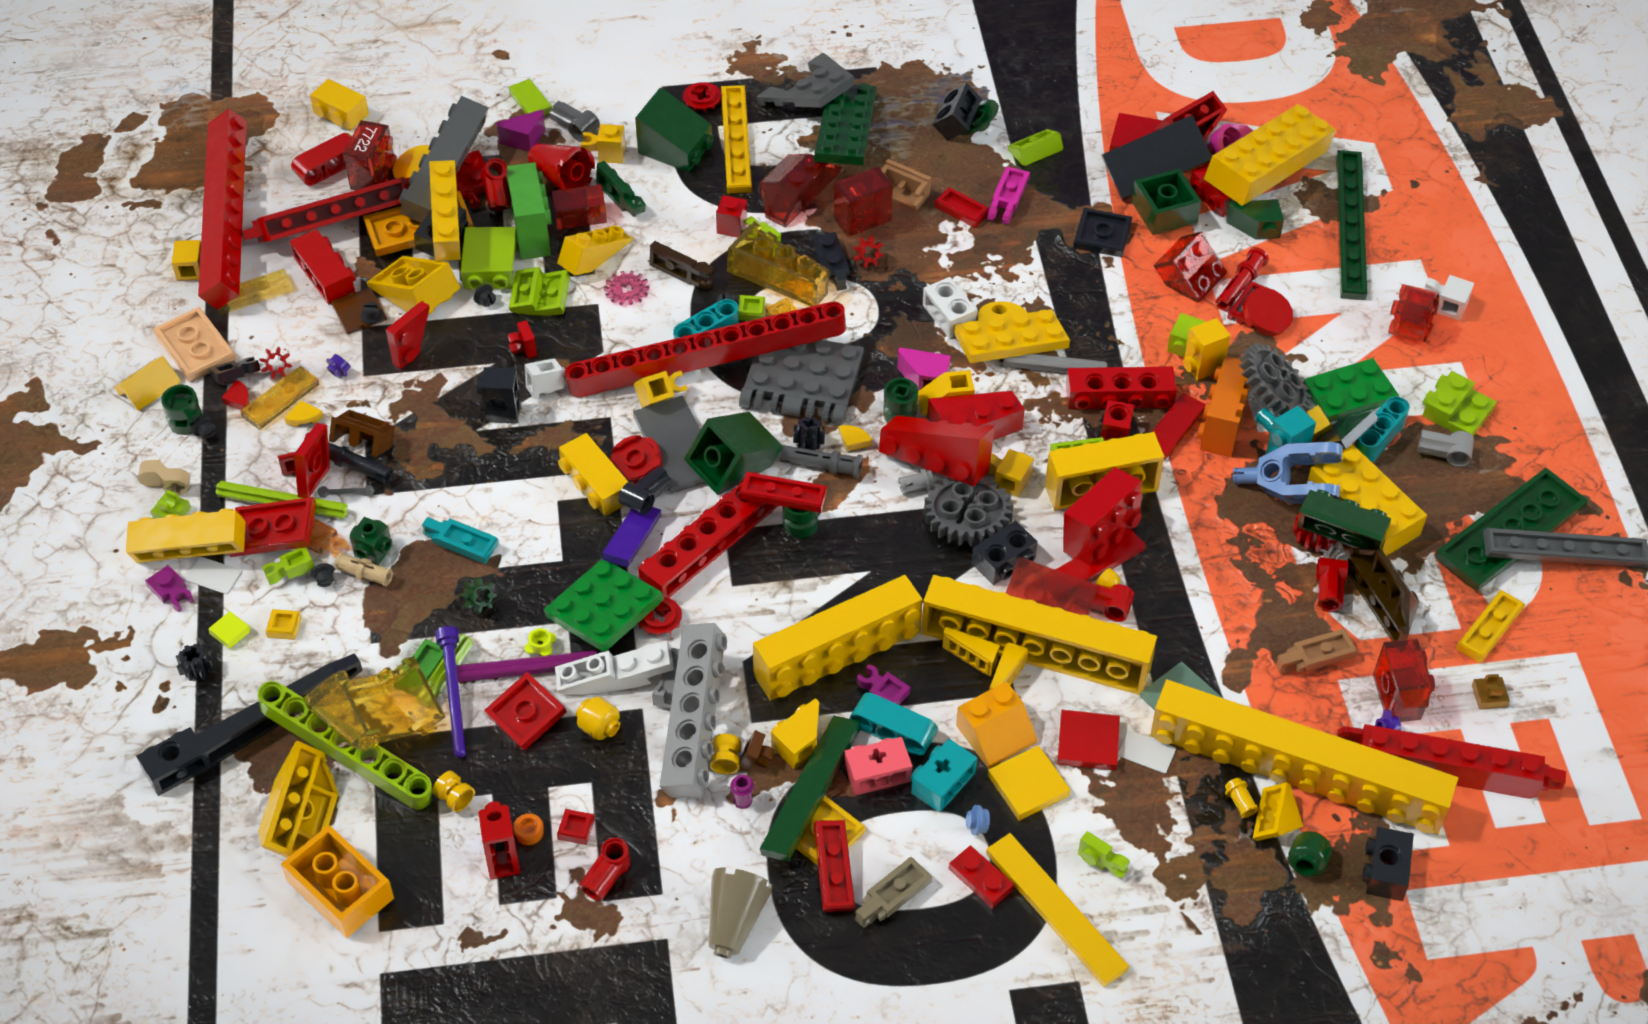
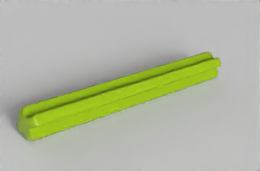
M220 481L216 486V495L218 497L256 504L300 499L297 494ZM314 498L316 501V515L344 519L347 516L348 505L346 503Z

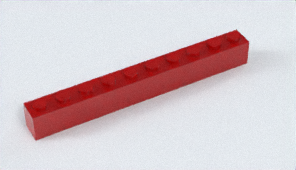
M227 109L208 122L198 297L216 310L240 295L241 231L243 223L247 122L242 116L237 115L231 109Z

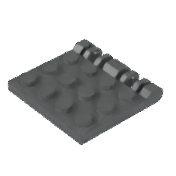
M820 340L754 356L745 385L740 394L739 407L750 408L755 396L754 409L760 410L763 406L764 398L771 399L769 405L770 412L776 413L780 401H783L781 414L801 417L804 405H807L805 417L812 418L815 414V408L820 407L823 408L821 413L823 422L829 421L831 412L834 410L832 423L843 425L864 356V347Z

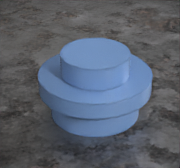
M974 805L972 810L967 812L966 827L970 829L971 834L974 836L986 833L990 823L988 809H982L980 805Z

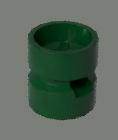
M899 377L888 381L885 385L883 417L887 423L895 416L917 418L919 389L912 380Z
M180 384L168 388L162 394L161 404L172 432L179 435L192 434L194 421L203 416L194 389L188 385Z
M782 506L783 529L788 535L801 539L807 538L816 532L818 527L817 512Z

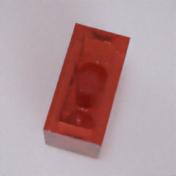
M601 184L552 191L558 230L607 223Z

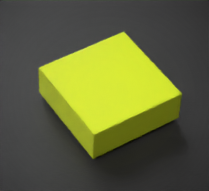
M231 611L209 628L210 635L228 649H231L251 632L249 625Z

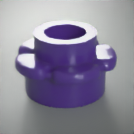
M334 354L331 359H326L328 364L327 370L337 378L341 375L345 377L348 375L347 371L351 366L342 357Z

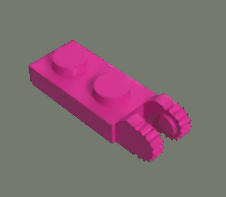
M1006 166L992 197L988 220L993 221L996 218L998 208L1000 207L1006 209L1002 217V223L1007 225L1010 223L1013 211H1016L1029 181L1030 172Z

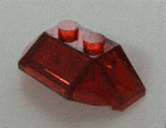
M809 153L788 154L759 182L765 218L786 228L842 171V167L835 163L814 162V155Z

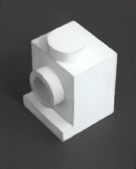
M555 358L525 364L526 388L534 399L540 398V393L549 394L555 392V390L564 389V383L567 382L565 368L561 367Z

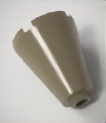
M726 867L714 869L711 877L709 947L714 950L713 954L715 956L731 959L732 955L740 953L772 892L773 885L766 886L768 880L754 873L736 869L734 874L725 873Z

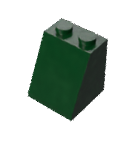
M662 88L656 91L635 117L638 154L689 172L695 164L697 165L700 162L702 155L707 149L711 148L714 141L712 124Z
M749 411L707 418L684 460L716 495H721L737 486L745 477L746 472L754 473L757 471L761 473L770 468L783 446Z

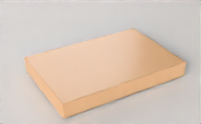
M200 307L153 328L154 335L189 383L209 374V368L237 360L233 350Z

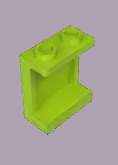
M465 227L461 263V277L464 289H477L485 284L491 285L493 289L513 288L515 252H518L516 227Z

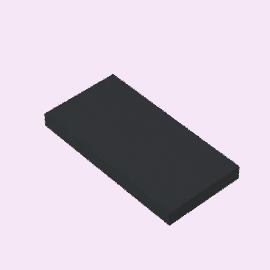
M1193 115L1106 152L1101 156L1121 201L1132 196L1134 180L1179 168L1182 173H1186L1210 162L1212 158Z

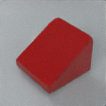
M295 452L278 455L282 475L295 473Z

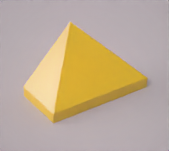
M1288 782L1263 788L1253 834L1255 841L1281 836L1303 827L1295 797Z

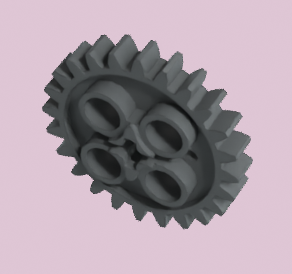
M1261 342L1258 344L1254 343L1242 353L1243 356L1240 357L1242 363L1239 366L1244 372L1241 374L1248 378V381L1245 383L1252 386L1253 390L1251 392L1259 396L1258 401L1266 403V409L1272 408L1276 416L1279 413L1283 415L1296 406H1299L1305 412L1310 409L1308 406L1311 405V402L1308 399L1311 398V395L1306 392L1309 387L1303 384L1305 379L1297 374L1299 370L1292 367V361L1287 362L1285 360L1284 354L1279 355L1276 348L1271 350L1268 344L1264 346Z
M988 477L983 481H979L975 486L955 479L950 482L944 478L943 486L934 484V490L928 491V497H925L924 517H926V525H931L930 531H938V538L947 535L948 543L957 539L960 546L964 541H968L969 545L973 546L974 541L978 540L981 543L985 538H989L1009 525V522H1012L1013 503H1011V495H1006V488L998 489V482L990 485Z

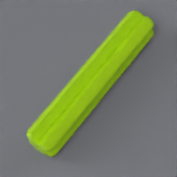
M464 634L459 635V643L455 648L456 665H460L473 645L472 639ZM444 658L418 695L419 702L422 705L432 706L447 684Z

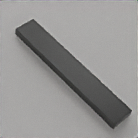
M1486 528L1483 531L1486 557L1648 567L1647 539Z

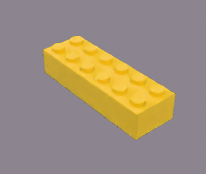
M1297 104L1214 154L1204 180L1243 206L1327 153L1336 129L1325 120L1309 112L1307 108Z
M903 575L753 642L754 677L771 701L778 697H785L799 687L811 685L817 679L828 674H835L843 667L854 662H861L878 651L888 650L892 645L902 640L912 639L921 632L923 599L907 576Z

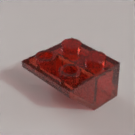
M1202 231L1180 237L1153 265L1167 287L1196 303L1200 302L1227 273Z

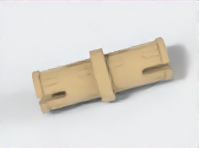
M341 552L335 560L334 567L336 570L353 574L362 581L367 579L383 586H388L393 577L392 569L375 565L366 558L358 559Z

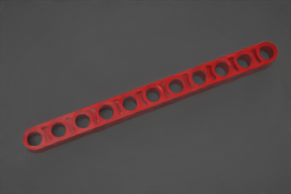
M827 302L574 362L565 369L568 389L574 397H585L631 386L644 377L667 371L669 377L678 371L686 373L840 336L847 329L845 308L839 302Z

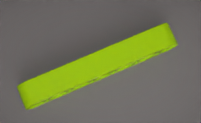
M268 681L259 687L258 700L260 709L265 716L415 810H421L430 805L432 801V785L430 778L279 682ZM269 697H278V698H279L278 700H276V701H274V702H267V701H266ZM294 712H302V713H303V714H302L301 716H299V717H291V716H290V715H291L292 713H294ZM318 727L327 728V730L322 733L314 732V730ZM343 742H349L352 744L347 748L338 747V745ZM373 757L376 759V761L370 764L362 762L365 758ZM390 773H399L401 775L396 779L387 778ZM416 788H422L425 790V792L420 795H415L411 793V791H413Z

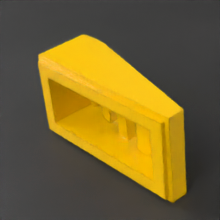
M948 627L945 628L943 648L982 673L992 677L999 660L1000 645Z
M1009 642L1005 645L990 690L1006 681L1009 685L1012 684L1027 664L1028 648Z

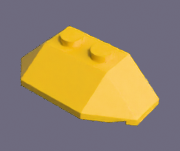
M300 741L294 743L274 780L258 830L261 847L288 858L329 825L338 797V791L332 773L326 764L327 759L324 752Z

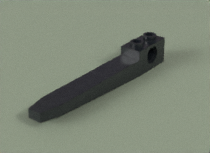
M354 653L331 662L286 687L312 704H316L340 689L361 673L363 669L360 660ZM269 697L266 701H267V702H274V701L278 700L279 698H278V697ZM258 701L196 735L191 727L176 732L161 743L148 747L142 753L136 755L142 772L157 796H160L212 768L280 725L262 713ZM294 712L290 716L295 717L301 712Z

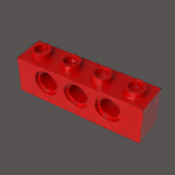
M1173 366L1067 369L1066 394L1068 409H1106L1108 400L1133 404L1134 409L1171 408L1175 403L1177 388Z

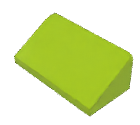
M1046 129L1012 143L1007 148L1020 164L1026 166L1062 151L1063 143L1060 133Z

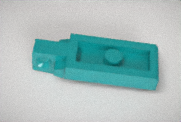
M427 517L422 523L423 535L431 538L432 542L483 564L487 563L499 545L497 537L451 518L448 521L443 520V522H439Z

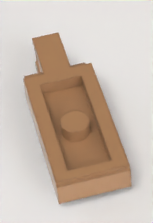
M1340 629L1295 642L1293 647L1287 649L1286 653L1278 655L1275 665L1280 674L1293 672L1295 669L1298 673L1306 672L1357 656L1358 650L1346 630Z

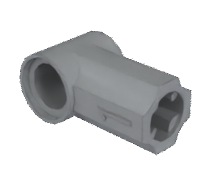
M1422 430L1417 452L1447 458L1448 463L1455 467H1466L1472 460L1474 437L1465 431H1457L1447 435Z

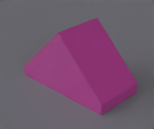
M542 109L497 122L496 128L499 143L529 152L545 132Z

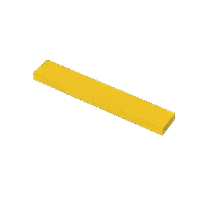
M745 85L721 86L727 194L752 193Z
M1011 833L986 849V855L1014 883L1016 889L1104 988L1129 970V965Z

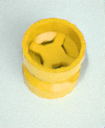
M725 733L714 736L712 739L714 754L710 759V768L719 774H733L737 772L740 766L738 754L741 752V739L735 735Z
M447 771L442 774L432 789L433 794L438 799L445 800L447 806L455 813L464 810L471 803L475 795V790L469 784L462 783L460 777L453 771Z

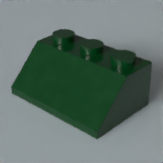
M1318 489L1317 492L1310 490L1299 511L1298 528L1353 548L1381 549L1392 518L1387 517V514L1381 510H1367L1361 508L1360 504L1353 500L1344 499V501L1333 498L1331 493Z

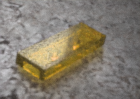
M285 269L240 283V295L219 308V315L294 291Z
M299 366L240 411L241 416L258 430H261L320 385L319 380L302 366Z

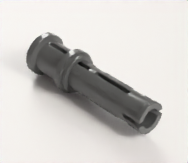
M782 445L780 462L828 469L833 475L843 473L853 475L856 479L860 478L863 467V455L858 454L857 457L841 454V451L837 450L831 454Z

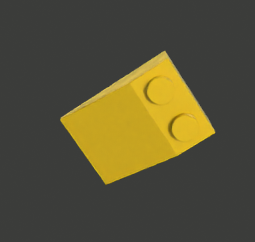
M409 256L400 257L366 282L368 287H371L372 290L406 312L420 301H424L430 306L429 314L433 313L434 308L439 304L450 300L453 297L452 294L460 289L449 262Z

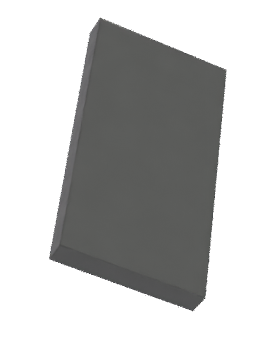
M683 395L633 411V417L643 437L647 438L648 436L652 438L661 449L663 456L661 468L665 469L672 479L671 487H669L671 494L704 484L705 482L684 460L700 432V428Z

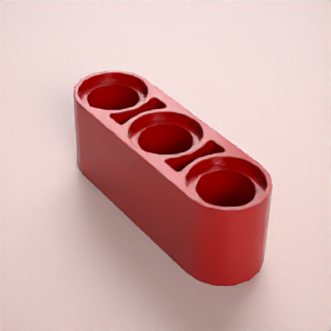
M342 133L296 156L291 163V169L306 185L312 186L358 163L364 157L365 151H360L359 147L356 148L359 145L361 150H364L351 134Z

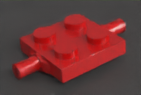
M479 149L467 154L456 174L457 191H460L463 200L469 201L472 209H476L475 203L477 208L481 206L478 196L486 192L485 185L481 180V171L486 164Z

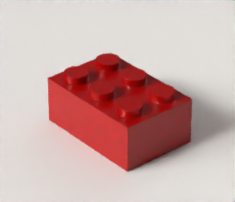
M1117 467L1108 472L1064 512L1063 552L1073 558H1079L1089 566L1096 559H1102L1107 553L1108 547L1113 543L1118 544L1123 539L1128 528H1135L1139 524L1142 517L1140 513L1143 498L1141 494L1142 481Z

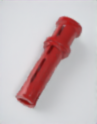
M1252 247L1247 253V258L1237 265V273L1215 300V304H1217L1216 306L1220 310L1228 311L1246 285L1258 277L1261 267L1267 265L1269 256L1263 249Z

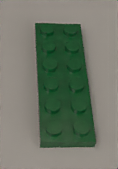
M866 83L854 85L824 106L814 152V162L864 166L877 86H871Z
M1545 467L1436 551L1435 558L1478 592L1519 560L1486 557L1483 531L1486 528L1554 532L1584 509L1588 499Z

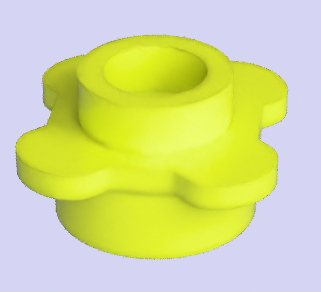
M543 628L531 631L528 636L529 642L524 646L525 652L527 654L536 653L542 656L551 655L552 644L557 640L556 635Z

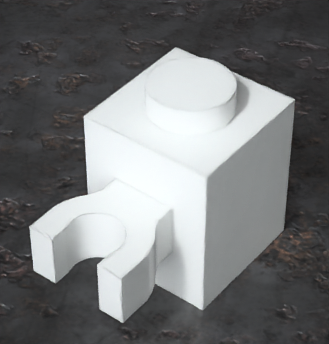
M1449 275L1444 286L1438 281L1428 278L1422 298L1438 300L1436 313L1460 321L1469 302L1474 283Z

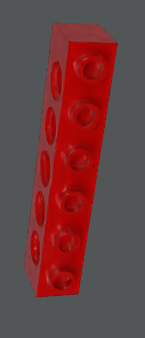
M743 478L736 488L729 493H725L710 509L704 510L697 520L691 525L685 526L674 539L665 542L652 557L646 558L638 567L639 579L661 591L663 597L670 598L779 506L740 499Z

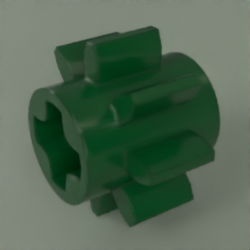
M475 577L474 584L464 582L466 587L464 593L459 594L466 601L463 606L464 608L470 609L474 606V612L481 613L482 607L493 608L491 602L493 598L497 597V594L493 593L490 589L493 585L492 582H485L483 584L482 578Z

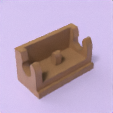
M890 159L886 161V164L876 176V179L880 181L874 188L875 194L917 211L930 196V176Z

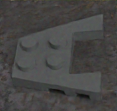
M821 53L808 62L809 70L813 72L811 76L797 81L796 86L788 91L771 86L757 95L756 98L758 105L766 106L767 102H774L775 106H784L788 102H794L795 107H823L854 86V77L828 55Z

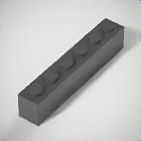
M462 95L457 104L452 103L448 112V120H443L439 127L438 138L435 136L432 138L428 148L430 152L428 155L423 154L419 163V171L412 173L409 180L410 187L408 189L404 188L400 195L399 203H402L400 214L422 223L431 210L429 161L455 160L457 174L485 124L489 107Z

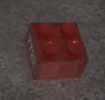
M360 120L343 152L351 190H358L388 181V175L397 161V156L393 151V137L390 135L389 125Z
M879 166L834 183L833 218L847 237L891 221L893 185Z
M1418 639L1384 642L1372 674L1383 711L1390 710L1392 716H1397L1400 722L1421 720L1425 709L1429 706L1431 693L1435 691L1434 676L1429 674L1427 668V654L1425 650H1421Z

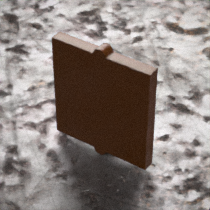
M371 287L355 293L349 292L347 296L331 301V305L347 334L364 328L369 329L370 326L375 325L364 323L360 317L364 304L368 302H375L382 309ZM385 313L383 319L380 322L387 320V316L385 315Z

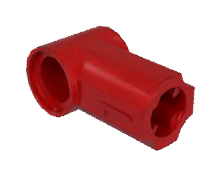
M492 158L487 161L481 171V180L485 185L488 208L494 212L511 208L506 179L507 165L499 158ZM489 169L496 170L499 176L491 175Z
M1318 558L1316 568V582H1319L1317 606L1321 607L1325 612H1334L1342 609L1344 585L1348 573V560Z
M1081 580L1077 588L1074 604L1102 611L1109 620L1123 622L1128 617L1135 594L1131 588L1122 584H1115L1110 588Z
M610 838L602 844L601 854L579 884V889L587 897L595 901H602L618 877L629 869V850L624 840ZM613 854L622 855L619 859L616 860L609 859V857Z

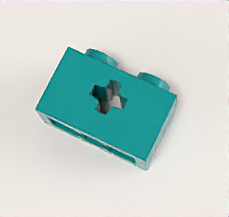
M948 739L942 746L938 745L934 748L924 766L919 765L914 770L911 776V794L940 813L976 774L977 757L951 739Z

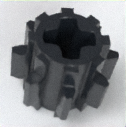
M804 417L802 420H798V424L794 425L793 443H796L797 448L819 450L820 446L825 444V426H822V422L814 417Z
M200 644L184 646V649L176 655L178 663L176 667L179 675H185L189 681L205 679V675L213 670L210 650H204Z

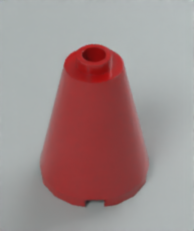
M538 143L528 153V162H535L537 171H542V176L565 194L579 195L586 190L593 177H590L592 169L595 170L594 156L583 147Z

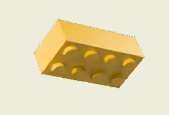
M1154 432L1140 433L1124 438H1113L1108 441L1092 444L1086 443L1081 446L1049 451L1045 488L1054 511L1070 508L1114 467L1141 480V494L1158 491L1164 454Z
M1353 444L1343 450L1341 462L1316 464L1311 467L1308 481H1313L1315 484L1329 483L1337 486L1340 485L1339 500H1353L1359 503L1361 508L1367 510L1378 509L1385 512L1387 517L1392 518L1381 547L1386 555L1391 554L1421 535L1427 514Z

